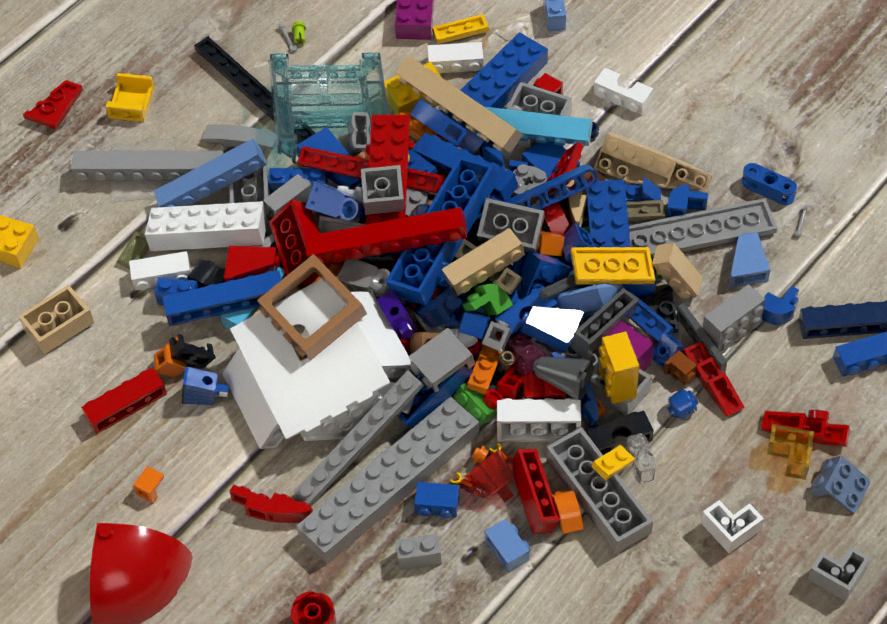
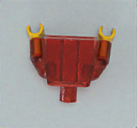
M497 443V450H493L490 447L489 457L464 476V479L460 473H456L455 476L458 480L453 481L450 479L451 484L459 485V488L490 499L497 493L505 503L514 496L507 486L515 479L514 461L502 450L501 444Z

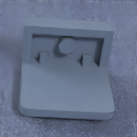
M841 455L826 459L822 463L819 475L813 480L810 494L815 498L829 494L846 510L853 513L857 511L870 485V480Z

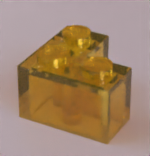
M772 424L767 454L787 458L785 476L806 480L814 432Z

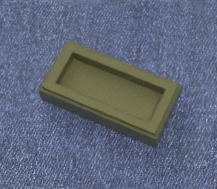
M138 232L133 234L117 260L118 265L130 269L129 261L144 257L149 249L145 235Z

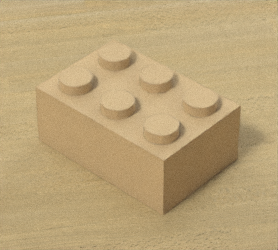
M69 285L18 316L24 331L43 354L48 353L94 323L90 309Z

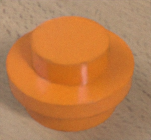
M482 446L481 449L479 447L476 448L471 457L474 459L473 464L481 465L489 452L485 449V446Z

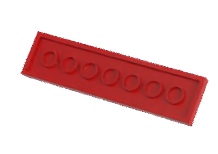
M371 115L369 168L400 165L405 211L366 215V225L406 218L410 115ZM401 250V251H399V252H389V253H402L404 250Z

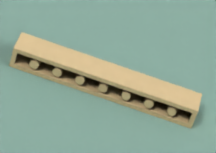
M407 55L395 73L400 77V82L407 87L411 84L413 86L412 90L420 96L424 93L427 101L433 105L438 103L440 105L438 108L446 114L451 112L453 114L452 118L460 124L462 121L467 123L465 126L473 133L477 130L480 133V138L487 143L489 140L494 142L492 146L500 152L505 150L510 153L523 136L517 129L411 56Z

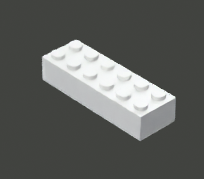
M263 201L151 208L145 237L150 251L263 245L268 216Z

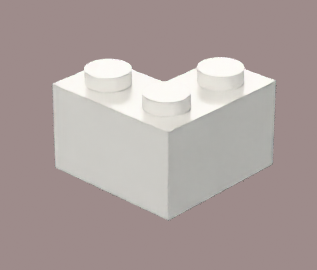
M718 500L703 511L701 524L728 553H731L761 531L764 518L750 503L733 515Z

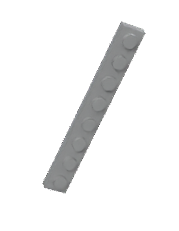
M407 370L297 487L294 493L303 502L311 506L424 385Z

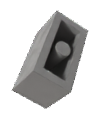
M438 534L395 540L399 570L442 564Z

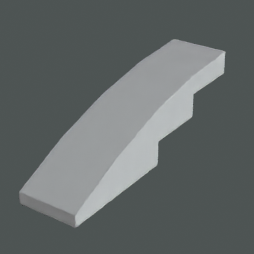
M207 125L202 140L205 144L221 143L225 148L237 147L254 139L263 151L274 150L280 135L275 132L245 126Z

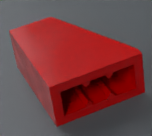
M229 246L224 281L238 280L269 271H276V267H280V255H277L276 247Z

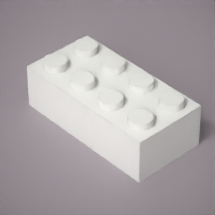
M506 398L497 400V442H556L581 428V403L578 399L554 400L546 398L544 400H533L526 398L523 400H512Z

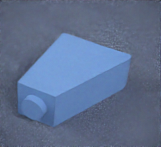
M758 232L739 235L731 271L730 288L768 281L770 267Z

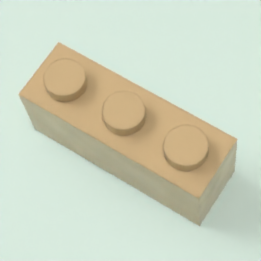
M675 243L658 245L652 262L653 267L681 299L698 297L703 279L701 274Z

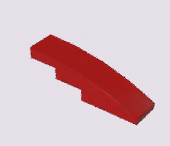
M701 341L682 351L685 356L697 365L696 376L726 417L745 408L726 373L721 372L713 356H709Z
M765 411L761 430L776 435L832 446L847 447L850 434L849 425L828 424L827 419L807 418L805 413Z

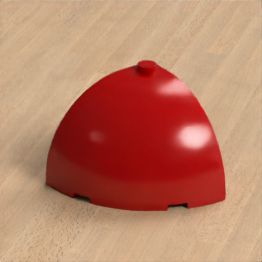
M97 523L90 567V610L92 623L140 624L160 612L177 595L178 589L188 576L193 559L190 550L174 537L154 529L129 524Z

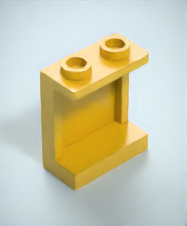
M117 73V86L112 101H107L106 104L108 117L110 119L145 122L155 89L152 77Z

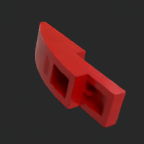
M234 484L229 491L231 500L243 505L246 515L256 519L277 523H300L313 512L312 507L308 503L295 501L286 494L280 495L274 492L270 499L265 494H256L245 486L239 487Z

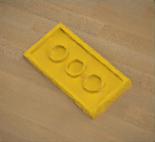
M649 247L571 248L570 253L576 284L655 283Z

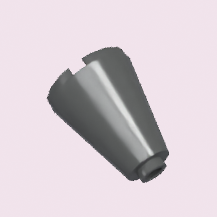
M541 356L539 360L536 359L533 371H535V375L572 398L581 400L588 389L585 388L587 381H591L593 363L588 359Z

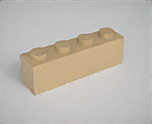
M508 228L441 269L444 279L459 296L469 291L478 283L484 282L496 272L502 271L509 264L518 261L525 255L523 245L511 229Z

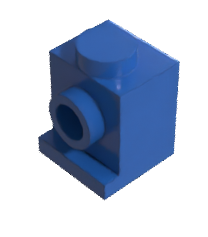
M664 333L661 336V340L652 350V355L655 356L653 360L660 366L665 365V362L676 352H682L685 348L674 337Z

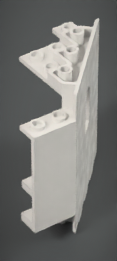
M320 279L273 306L300 335H302L306 328L311 336L346 307L347 304L323 279ZM351 292L362 303L367 314L311 361L308 358L300 361L292 344H289L284 338V332L282 330L277 331L271 323L272 319L270 317L265 318L261 312L230 328L239 348L222 374L260 449L277 448L284 437L290 439L299 433L304 441L344 439L382 398L378 390L387 386L390 383L389 379L401 378L407 370H410L411 362L408 354L384 315L373 292Z

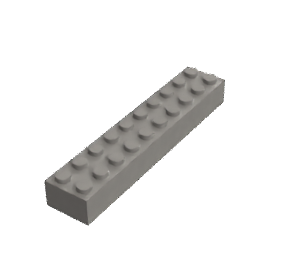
M449 397L297 525L299 538L328 564L417 488V482L427 480L480 434L479 421L452 397Z

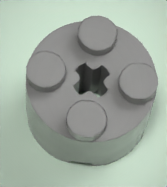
M519 165L513 171L519 186L512 193L511 198L547 182L546 173L533 166ZM532 197L530 203H536L539 197Z

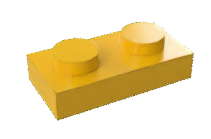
M619 445L595 460L591 467L606 481L632 465L635 458L622 445Z

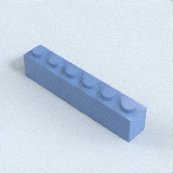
M251 139L154 190L158 207L190 206L266 166L262 149L254 139Z

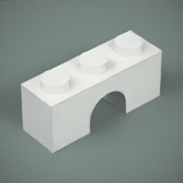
M604 67L594 81L593 94L643 115L653 99V88L640 82H636L629 89L621 88V74Z

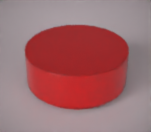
M489 389L482 397L484 404L494 410H497V400L504 399L498 391Z
M810 410L808 411V418L829 420V412Z

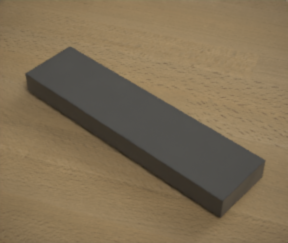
M685 303L678 305L677 319L695 343L702 342L709 356H713L721 372H726L727 360Z

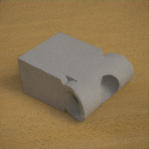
M356 259L346 260L337 277L350 292H373L376 299L390 292L385 282L390 275L387 269H379L377 266ZM399 297L404 305L406 300H403V298Z

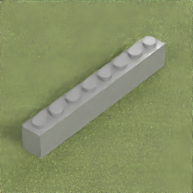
M73 151L71 171L74 180L79 181L175 180L219 157L224 152Z

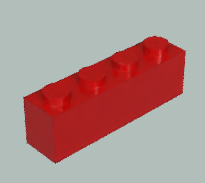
M152 367L140 372L136 377L124 381L118 387L106 391L102 396L88 401L81 408L84 417L95 434H98L166 396L167 392L164 383Z
M518 449L509 464L532 534L552 533L560 521V517L537 449Z

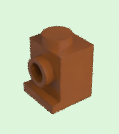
M678 351L665 362L664 373L666 375L670 373L674 380L680 381L683 385L686 383L690 384L696 378L697 365L681 351Z

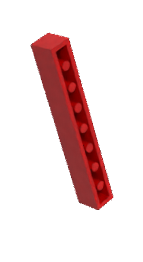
M459 207L306 236V257L308 259L314 254L323 264L340 263L351 259H361L362 257L378 256L389 252H399L427 245L458 241L467 238L466 218L462 208Z

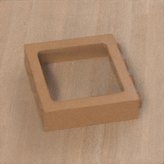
M314 254L257 300L261 306L259 310L265 318L270 317L277 331L282 330L284 332L283 336L288 343L291 344L293 342L300 356L303 357L305 355L310 361L367 314L362 303ZM316 272L347 306L311 336L303 338L273 305L312 273Z

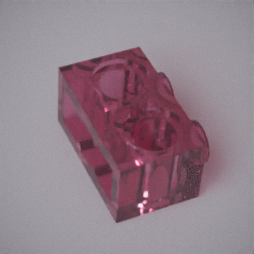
M525 334L509 338L506 343V351H510L515 357V362L512 366L522 376L535 373L533 366L536 359L539 360L545 354Z

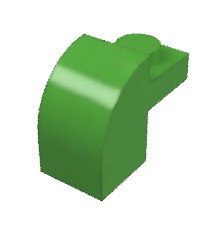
M496 284L474 287L476 293L468 296V301L462 304L465 311H473L483 305L488 316L498 315L513 305L507 292Z

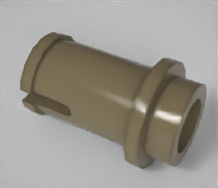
M505 351L500 354V362L497 366L498 372L502 374L503 369H505L504 374L508 372L515 362L513 353Z

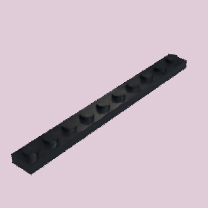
M209 36L194 45L195 50L298 144L316 134Z

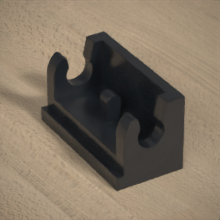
M181 334L177 335L178 340L174 337L169 339L172 359L204 368L216 358L212 344L207 343V350H205L203 346L197 347L184 343V338Z

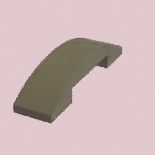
M464 239L455 257L459 259L477 247ZM505 267L502 271L496 272L487 279L509 294H512L522 280V277Z

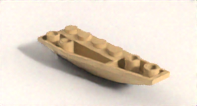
M613 132L606 134L594 166L595 170L620 180H625L628 183L642 185L643 177H645L658 187L675 189L681 185H690L689 191H700L703 193L707 192L713 176L677 158Z

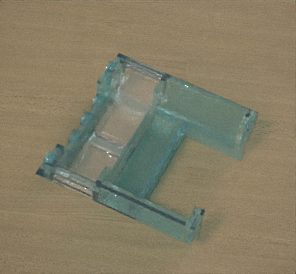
M362 53L359 65L288 66V54H270L268 62L277 153L281 155L282 152L291 158L294 164L298 141L297 134H294V129H305L308 127L311 129L326 127L347 128L348 121L354 112H367L370 118L368 132L371 134V115H389L380 53Z

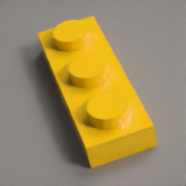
M481 14L432 27V32L437 44H442L489 32V26L484 15Z

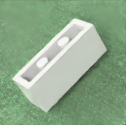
M482 42L428 45V63L432 62L439 74L480 71L483 68Z
M187 251L129 261L134 291L156 287L158 278L188 281L187 276L191 272Z

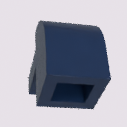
M448 287L435 300L430 298L426 306L419 304L414 309V312L425 325L430 328H436L451 319L449 315L463 302L452 288Z

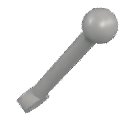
M279 24L278 28L283 32L288 41L290 51L295 53L297 46L293 45L285 30V25Z
M804 205L797 231L794 232L796 238H800L802 235L801 228L808 205Z

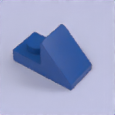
M643 177L642 186L625 185L627 202L661 200V189L645 177Z

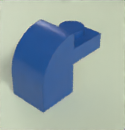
M690 185L676 187L669 195L666 218L684 215L687 213V209L706 210L708 193L689 191Z
M791 286L782 299L767 292L764 296L765 304L762 320L773 325H782L791 321L794 317L796 305L799 302V298H797L799 289Z

